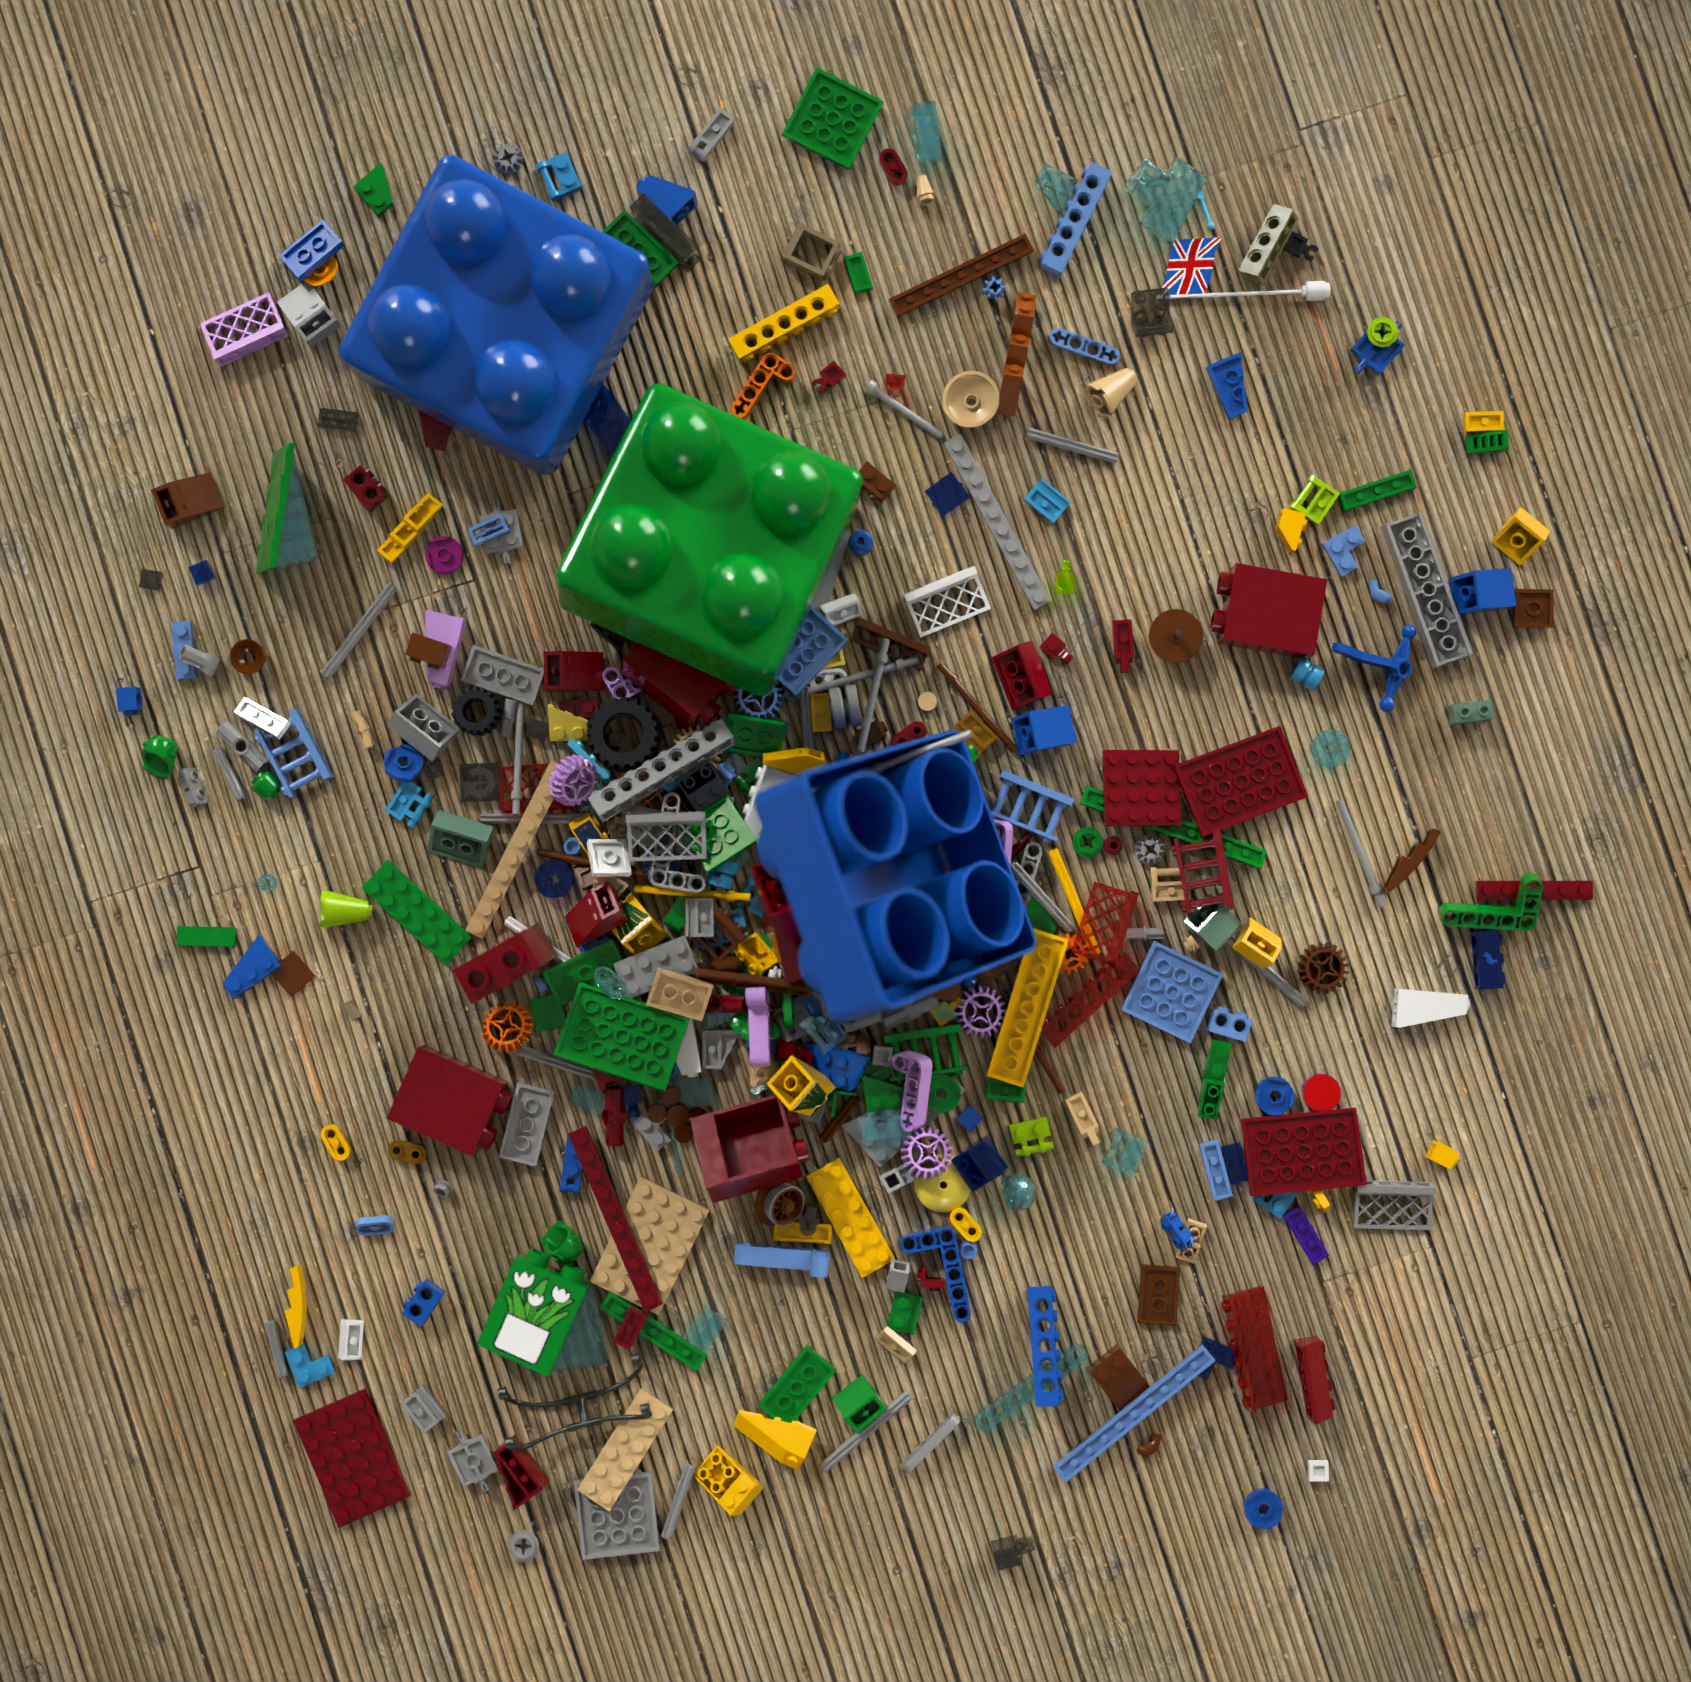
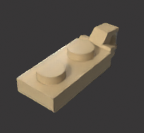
M1081 1091L1065 1099L1083 1138L1088 1137L1093 1146L1100 1143L1096 1135L1100 1131L1099 1126L1083 1092Z

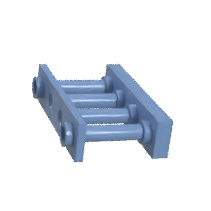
M298 709L289 711L291 717L288 720L291 723L288 729L291 727L297 728L299 732L298 737L274 750L268 742L274 736L268 732L264 733L259 728L254 730L256 733L254 737L259 746H263L283 785L281 789L284 795L292 799L297 798L294 792L296 789L317 778H323L326 781L335 778ZM300 744L306 745L308 749L307 754L281 767L277 756ZM309 761L315 762L317 768L314 772L290 784L286 773Z
M1002 770L999 778L1003 779V785L993 810H990L993 820L1007 821L1014 826L1041 836L1040 840L1046 843L1057 842L1058 838L1052 835L1063 808L1072 806L1074 799ZM1015 784L1020 786L1019 790L1021 792L1009 818L999 813L1010 786L1012 787ZM1032 791L1038 794V801L1029 823L1026 825L1018 822L1017 819L1027 795ZM1051 799L1056 801V808L1046 832L1035 829L1045 802Z

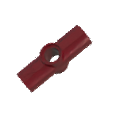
M710 995L705 1012L747 1013L746 996Z
M608 1086L604 1088L605 1109L602 1111V1120L606 1126V1145L617 1147L624 1144L623 1124L627 1120V1115L623 1107L622 1087Z

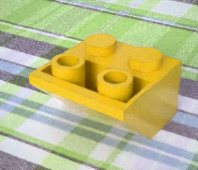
M1249 917L1232 948L1264 970L1274 963L1282 945L1280 937Z

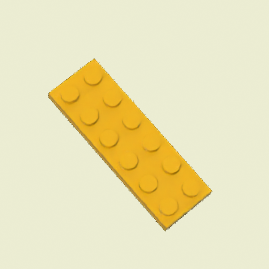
M840 1157L806 1175L809 1184L862 1278L890 1263L891 1259H896Z

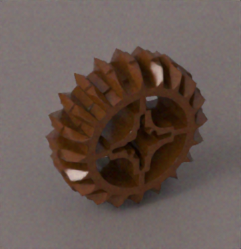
M1318 942L1317 948L1314 944H1311V951L1307 948L1304 949L1307 956L1302 954L1299 956L1303 959V962H1297V965L1302 966V969H1298L1297 973H1303L1299 980L1306 979L1303 985L1305 987L1310 985V991H1314L1316 988V993L1321 994L1322 989L1325 994H1328L1329 988L1332 992H1335V985L1339 988L1342 987L1340 980L1347 981L1343 977V974H1349V971L1344 970V967L1350 966L1349 963H1343L1347 956L1340 957L1343 950L1340 949L1336 952L1337 946L1333 945L1330 948V943L1328 942L1325 943L1324 947L1322 942ZM1320 952L1327 953L1326 957H1323L1321 961L1312 959ZM1332 957H1334L1337 963V972L1332 968ZM1309 964L1315 969L1314 979H1312L1309 973ZM1325 964H1326V966H1325V967H1327L1326 970H1328V971H1330V972H1327V971H1322V972H1321V971H1320L1321 969L1319 968L1320 966H1318V965H1325ZM1326 975L1334 977L1326 984H1319L1320 979H1323Z

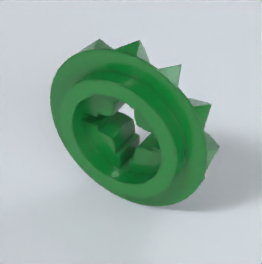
M1083 827L1074 834L1072 845L1075 852L1080 856L1093 857L1101 851L1103 838L1095 828ZM1082 835L1087 839L1094 837L1091 841V847L1083 846L1081 848L1084 843Z

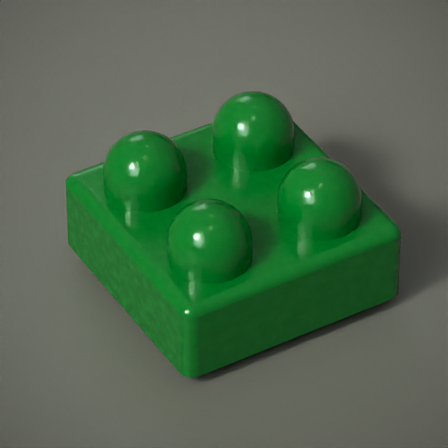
M661 383L652 384L647 388L556 571L559 605L567 612L757 696H765L773 690L855 514L863 483L862 475L858 470L669 386Z

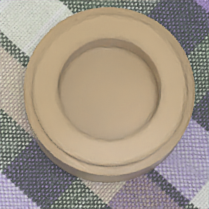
M924 692L919 696L918 706L921 710L931 711L936 707L937 698L933 693Z

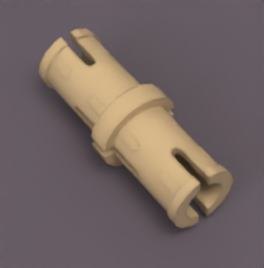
M362 710L352 712L350 716L356 727L355 732L359 735L364 750L376 746L370 732L371 727L367 725Z

